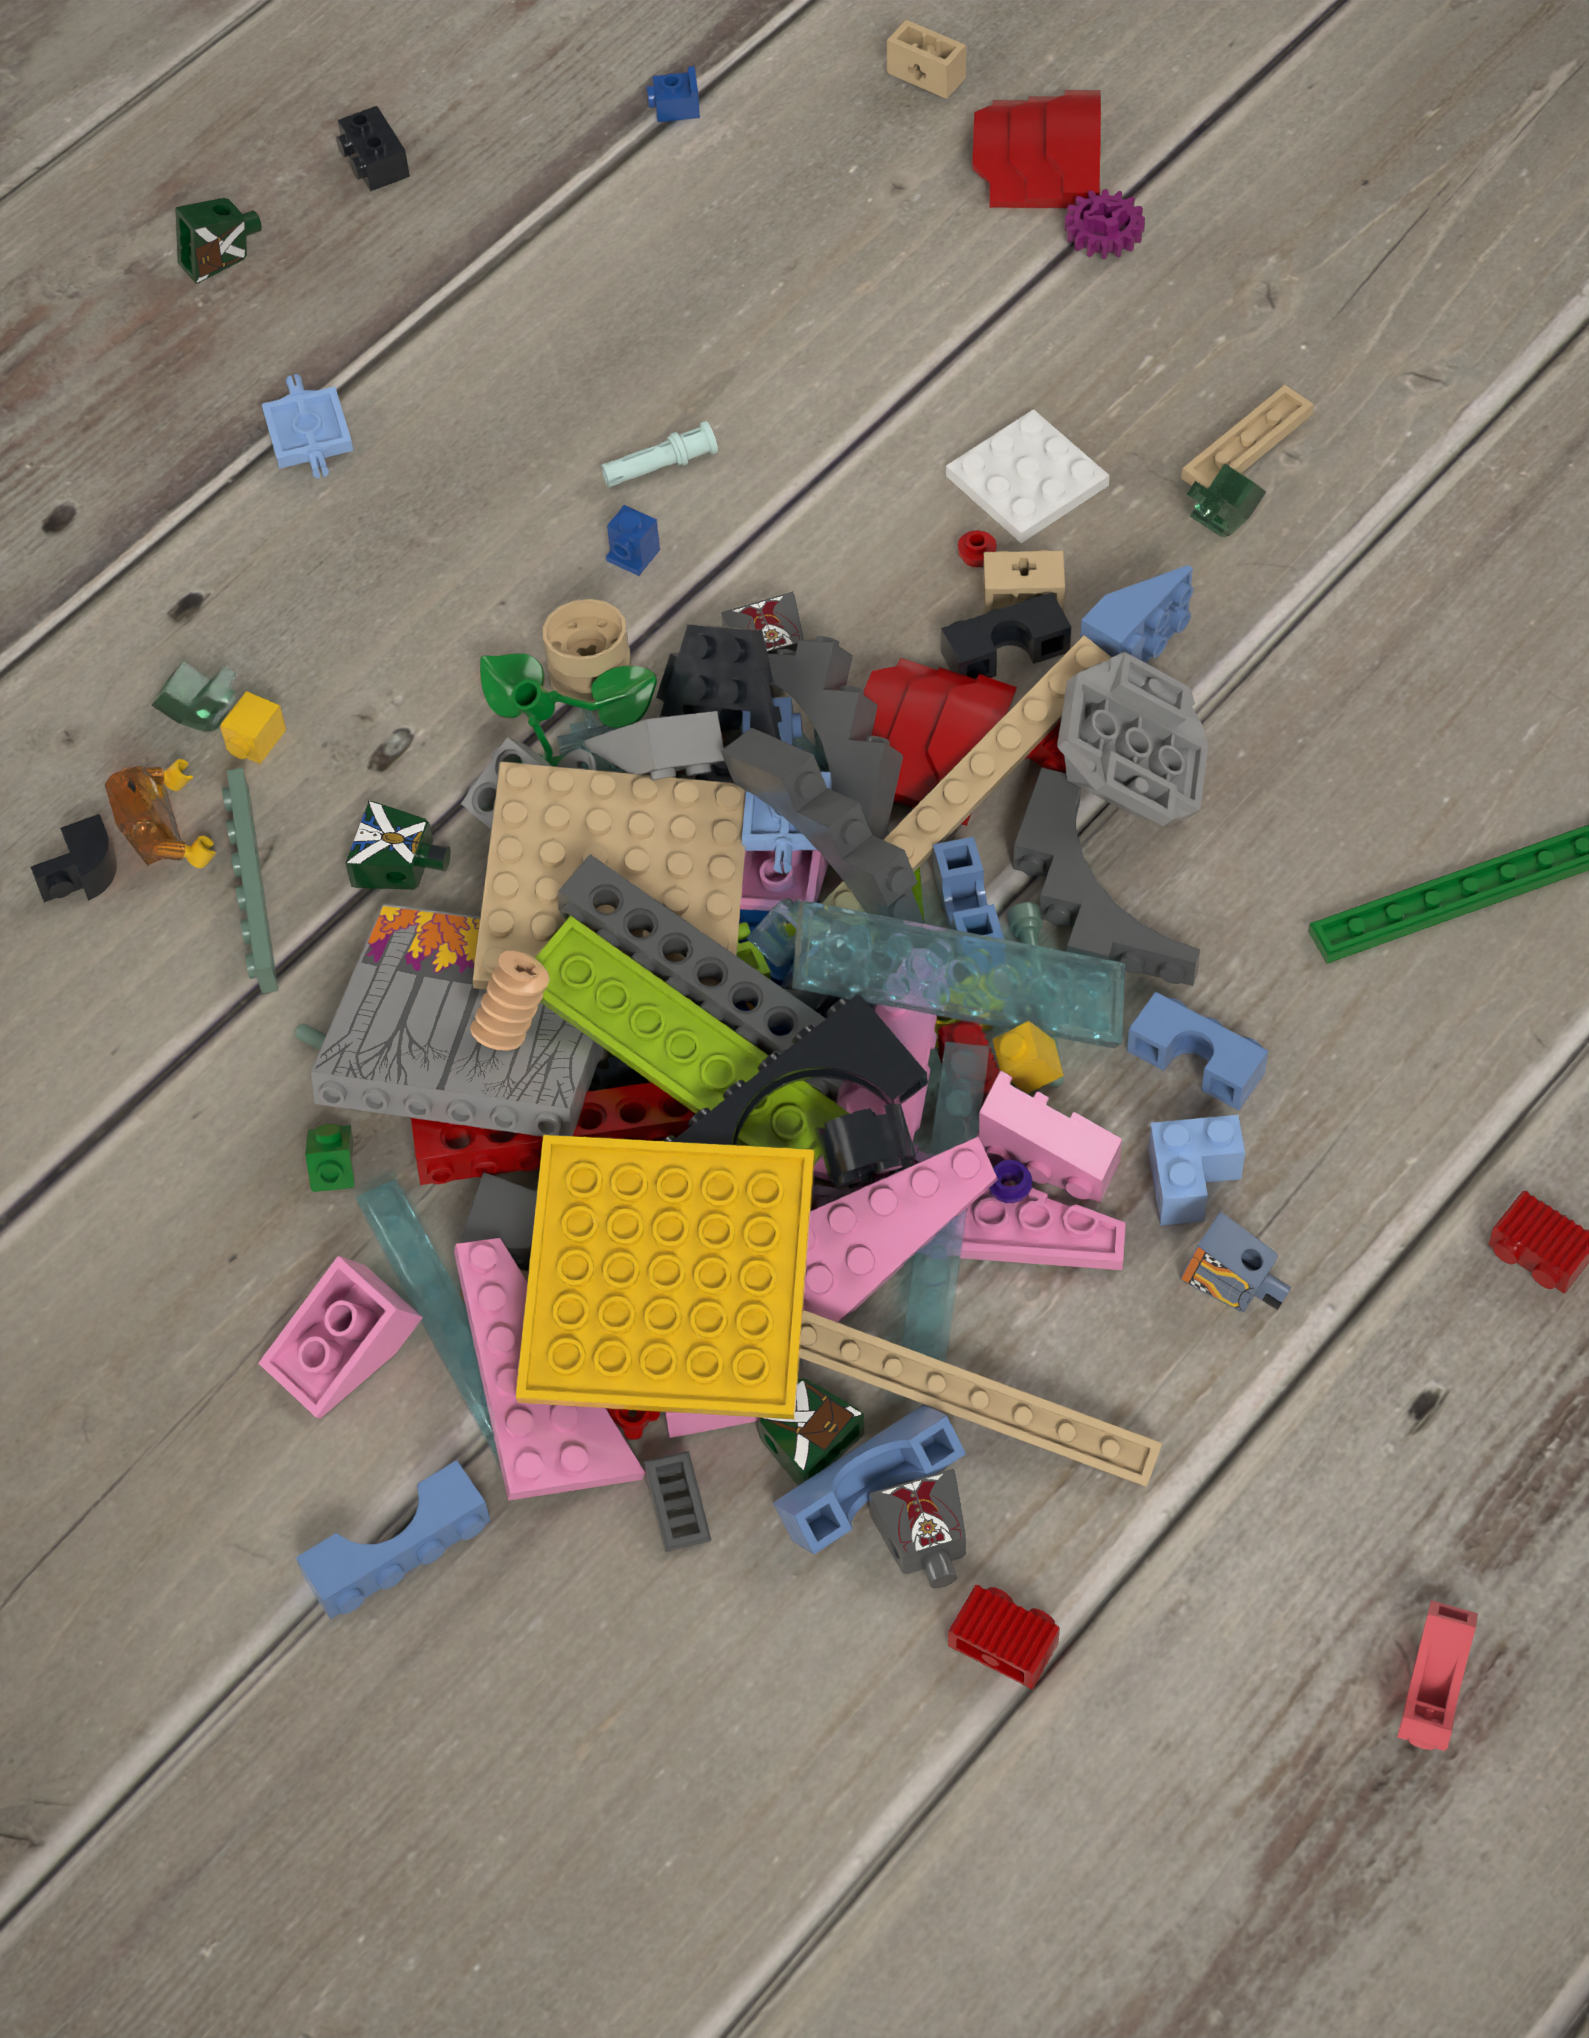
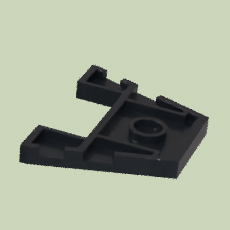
M688 624L659 718L693 714V705L749 711L751 713L750 728L781 740L778 723L782 722L779 707L773 705L769 683L774 681L763 631Z

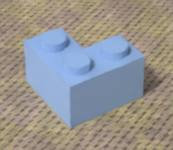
M1239 1115L1150 1123L1148 1153L1160 1226L1204 1222L1208 1197L1206 1183L1242 1179L1245 1148Z

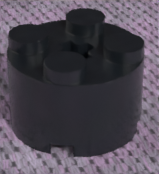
M901 1104L884 1105L886 1114L877 1116L875 1112H872L871 1108L856 1111L824 1123L825 1128L817 1127L815 1129L829 1180L834 1182L835 1187L847 1185L849 1189L862 1187L875 1182L873 1177L875 1173L889 1172L891 1176L914 1165L913 1159L916 1158V1154Z

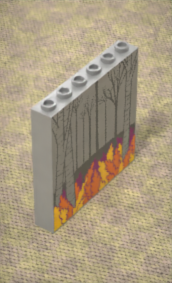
M382 904L311 1070L314 1104L536 1136H573L586 1092L589 1090L603 1047L542 1003L538 1004L536 1014L532 1018L529 1030L526 1032L525 1040L517 1049L508 1051L496 1050L479 1043L473 1037L470 1027L472 1021L476 1020L475 1014L477 1009L482 1006V997L487 993L486 989L473 988V973L481 917Z

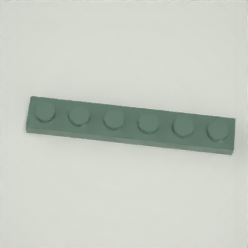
M243 768L227 770L229 787L222 788V795L226 812L233 811V819L226 820L230 843L231 845L237 844L238 852L231 853L235 877H242L243 885L236 886V895L240 911H247L248 919L240 920L245 945L251 944L252 953L245 954L248 975L250 979H258L262 994L279 991L250 791Z

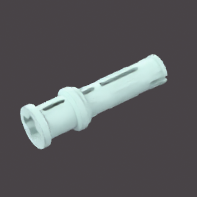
M703 421L700 423V427L682 434L677 432L671 433L667 437V441L601 464L602 474L607 486L611 488L624 481L637 478L674 463L677 466L687 465L689 459L708 452L711 455L717 454L718 446L709 423Z

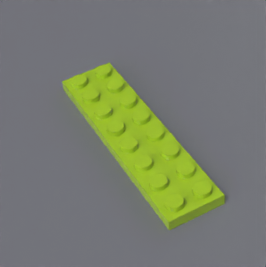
M571 915L535 957L547 970L550 979L546 990L543 991L544 994L540 1003L694 1113H698L706 1107H709L710 1110L725 1100L723 1094L730 1086L742 1079L745 1082L750 1080L759 1072L757 1068L760 1063L769 1056ZM804 1080L798 1081L775 1091L753 1110L744 1123L737 1143L740 1146L814 1150L815 1166L822 1157L815 1129L817 1127L825 1128L824 1123L850 1113Z

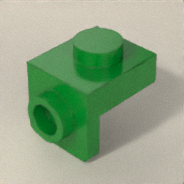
M324 1124L316 1129H308L305 1157L310 1187L313 1192L354 1187L355 1178L352 1166L353 1134L351 1125Z

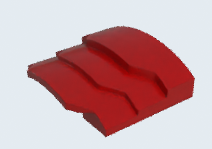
M1065 90L1062 96H1028V100H993L992 105L974 112L972 169L981 178L990 183L989 208L1068 209L1069 205L1076 204V197L1080 196L1088 199V191H1093L1097 196L1100 195L1101 90Z
M903 658L899 659L896 666L873 670L864 688V696L878 705L871 736L889 740V746L903 755L894 801L915 808L1010 711L1017 687L980 674L976 680L941 667L936 670ZM971 814L961 823L962 825H968Z

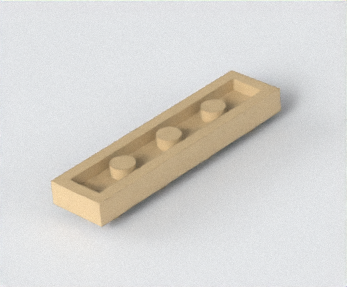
M1282 386L1184 466L1181 479L1211 499L1312 416L1314 404L1288 386Z

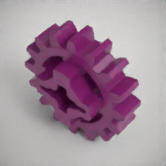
M1103 189L1102 195L1098 196L1093 191H1088V199L1078 196L1076 197V204L1068 206L1067 215L1065 216L1067 241L1075 242L1076 251L1086 248L1088 257L1093 256L1095 252L1100 253L1102 259H1106L1108 253L1111 252L1117 258L1121 257L1122 249L1132 252L1134 250V243H1141L1142 233L1145 229V217L1142 216L1143 208L1142 206H1134L1135 198L1133 197L1126 200L1122 199L1121 191H1118L1114 196L1109 195L1107 189Z

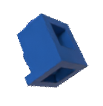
M695 66L688 67L687 73L653 76V86H647L649 108H656L658 122L700 118Z
M623 505L607 525L610 552L606 555V561L640 576L660 551L657 519Z

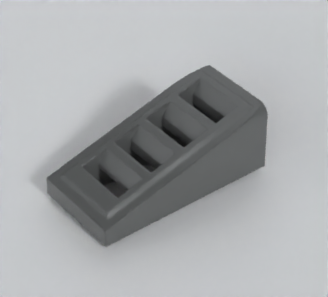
M689 1451L644 1461L643 1470L645 1471V1478L665 1551L670 1552L711 1542L712 1539ZM682 1472L683 1480L659 1484V1477ZM687 1489L688 1496L664 1502L662 1494ZM691 1505L693 1513L668 1519L666 1511ZM696 1522L698 1531L672 1536L671 1528Z

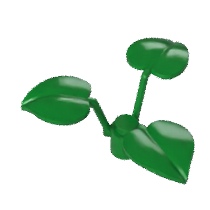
M524 653L500 656L484 655L480 659L481 685L489 707L503 718L513 719L522 713L529 718L528 724L534 729L544 749V756L538 755L553 767H556L565 756L552 757L553 750L540 726V721H545L553 715L556 702L589 711L599 709L600 721L609 728L619 729L637 723L642 719L650 706L657 684L656 674L644 667L621 666L612 668L599 675L593 682L591 692L596 702L590 703L561 695L556 690L548 692L543 688L545 680L543 667L531 655Z

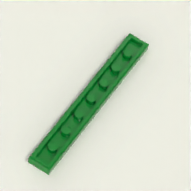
M1589 824L1309 923L1308 932L1326 964L1589 871Z

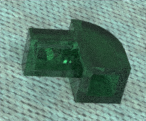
M1224 464L1208 489L1195 481L1187 492V495L1197 502L1190 517L1221 537L1230 536L1249 519L1266 494V491L1252 480Z
M183 661L170 674L151 706L181 725L203 732L214 731L219 728L236 700V697L233 696L235 691L230 686L237 673L223 665L209 679Z

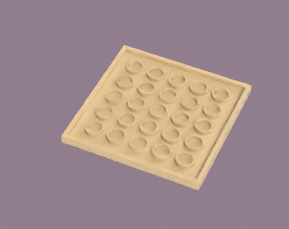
M500 762L473 973V988H487L488 982L493 979L492 973L494 968L499 965L497 962L498 958L504 951L515 950L526 953L534 958L539 954L566 921L558 910V891L590 854L736 956L745 846L742 845L746 790L734 783L682 778L652 780L650 775ZM601 905L596 908L601 913H611L616 910L610 905ZM635 929L630 932L638 938L650 935L644 929ZM670 953L665 956L671 962H680L685 959L684 956L678 953ZM705 977L700 980V983L708 987H713L720 983L712 977Z

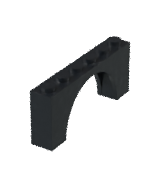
M858 993L850 1000L844 997L837 1001L827 1011L828 1018L818 1026L814 1027L811 1024L798 1032L792 1040L794 1045L780 1055L778 1052H775L764 1059L757 1068L759 1072L750 1080L745 1082L742 1079L730 1086L723 1094L725 1100L712 1110L706 1107L696 1113L688 1122L689 1128L677 1138L674 1135H670L662 1141L736 1145L744 1123L753 1110L766 1097L786 1085L807 1079L827 1078L850 1082L867 1089L887 1105H902L928 1084L927 1072L860 993Z

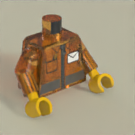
M177 759L165 771L161 767H126L112 774L105 783L117 827L147 866L161 859L181 861L185 857L194 867L203 868L216 855V852L209 850L214 843L206 836H199L191 846L185 845V842L181 839L167 789L163 786V783L169 789L179 791L193 778L191 775L186 776L181 773L189 766L188 762L183 759Z

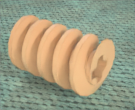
M506 950L500 954L497 961L499 965L493 970V979L488 982L487 993L483 995L481 1000L482 1006L477 1009L475 1014L476 1020L472 1021L470 1027L473 1037L479 1043L496 1050H513L523 1044L526 1032L532 1023V1018L536 1014L538 1004L542 1000L543 991L546 990L550 980L547 970L539 961L526 953L515 950Z

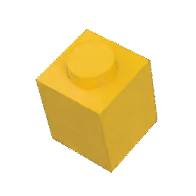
M247 691L220 725L226 749L239 759L247 758L258 764L263 762L286 731L280 705Z
M1030 1021L992 1039L999 1069L1013 1077L1011 1083L1028 1094L1064 1076L1055 1040Z

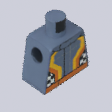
M1219 1212L1197 1245L1180 1278L1185 1283L1241 1312H1245L1254 1296L1278 1310L1292 1288L1269 1274L1278 1259L1277 1253L1222 1212Z

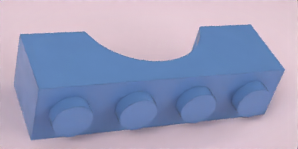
M923 1404L773 1502V1505L792 1541L810 1553L816 1554L852 1530L853 1518L858 1510L869 1501V1493L906 1481L937 1474L966 1455L947 1415Z
M457 1460L417 1484L419 1501L416 1514L408 1527L396 1537L378 1544H359L335 1533L295 1557L303 1578L330 1619L338 1614H348L356 1610L369 1595L379 1589H389L403 1579L405 1573L420 1564L426 1565L436 1561L442 1556L446 1548L461 1539L468 1540L475 1537L483 1530L485 1524L490 1522L485 1500Z

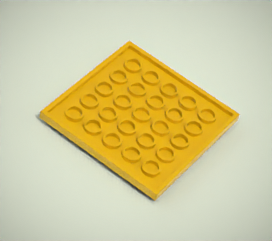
M543 1135L516 1388L517 1402L795 1420L815 1162L814 1150Z

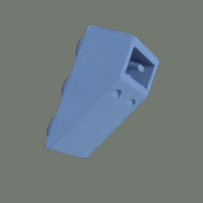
M1187 565L1106 594L1081 620L1080 638L1085 635L1111 657L1126 652L1145 663L1152 657L1157 658L1163 652L1167 641L1175 632L1181 633L1190 621L1191 612H1189V604L1194 590L1191 586L1193 568Z

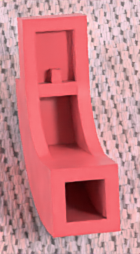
M1430 1601L1397 1738L1408 1740L1412 1745L1422 1749H1439L1443 1751L1448 1749L1458 1696L1476 1629L1478 1613Z

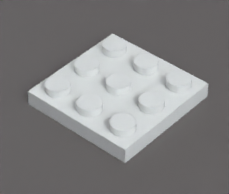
M1034 409L946 465V477L1020 543H1023L1108 487L1110 477L1108 473Z

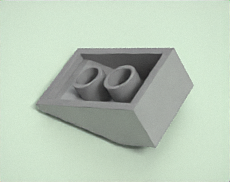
M717 711L646 719L585 740L586 749L630 774H650L652 780L676 777L675 771L685 769L687 776L707 774L711 772L710 765L725 761L721 753L724 747Z

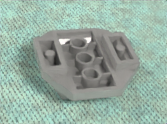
M1126 652L1075 674L1067 681L1057 744L1058 749L1065 756L1067 781L1139 819L1152 820L1161 826L1190 818L1201 809L1208 742L1202 723L1192 707L1195 705V701L1190 687Z

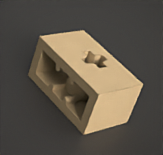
M905 20L887 39V73L948 99L966 79V45L909 20Z
M1063 550L984 552L985 614L993 609H1002L1023 602L1028 598L1039 597L1053 592L1064 612L1065 574Z

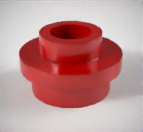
M969 531L962 535L958 541V554L963 562L971 567H983L984 552L997 551L995 538L985 531Z

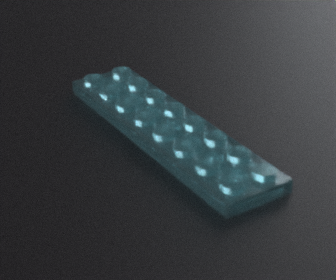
M803 901L798 906L793 974L794 989L842 998L847 997L848 999H852L860 993L865 1001L869 1003L1013 1029L1030 1021L1050 1037L1114 1049L1122 1044L1125 963L815 902Z

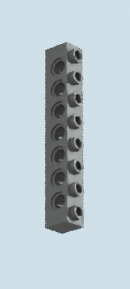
M591 854L558 891V910L565 920L570 915L767 1055L775 1052L781 1055L794 1045L792 1040L798 1032L811 1024L816 1027L826 1019ZM601 905H610L616 910L611 913H601L596 908ZM635 929H644L650 935L638 938L630 932ZM670 953H678L684 956L685 959L680 962H671L665 956ZM705 977H712L720 983L716 986L708 987L700 983V980ZM746 1001L754 1005L755 1008L750 1011H741L734 1005L738 1002ZM774 1026H783L790 1033L785 1036H777L769 1029ZM827 1078L804 1080L836 1104L853 1084Z

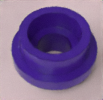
M1004 1160L993 1168L998 1180L988 1189L995 1199L1004 1203H1016L1029 1195L1032 1188V1176L1022 1163L1016 1160ZM1006 1181H1014L1017 1185L1008 1187L1002 1184Z

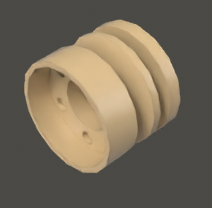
M585 599L575 600L562 605L547 617L542 628L552 689L561 695L590 703L596 702L592 696L591 687L597 677L612 668L632 666L624 616L618 608L605 601Z

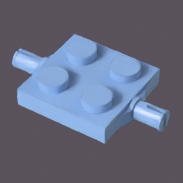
M294 374L296 386H294L292 376L290 375L286 379L290 394L280 400L262 404L278 466L281 469L310 462L313 476L318 479L321 478L318 468L320 467L324 478L329 473L325 458L354 451L336 387L317 391L304 390L301 376Z
M821 772L826 787L831 789V773ZM746 791L742 845L745 846V851H775L774 870L782 873L784 865V871L788 873L792 869L793 851L817 850L781 814L755 795Z

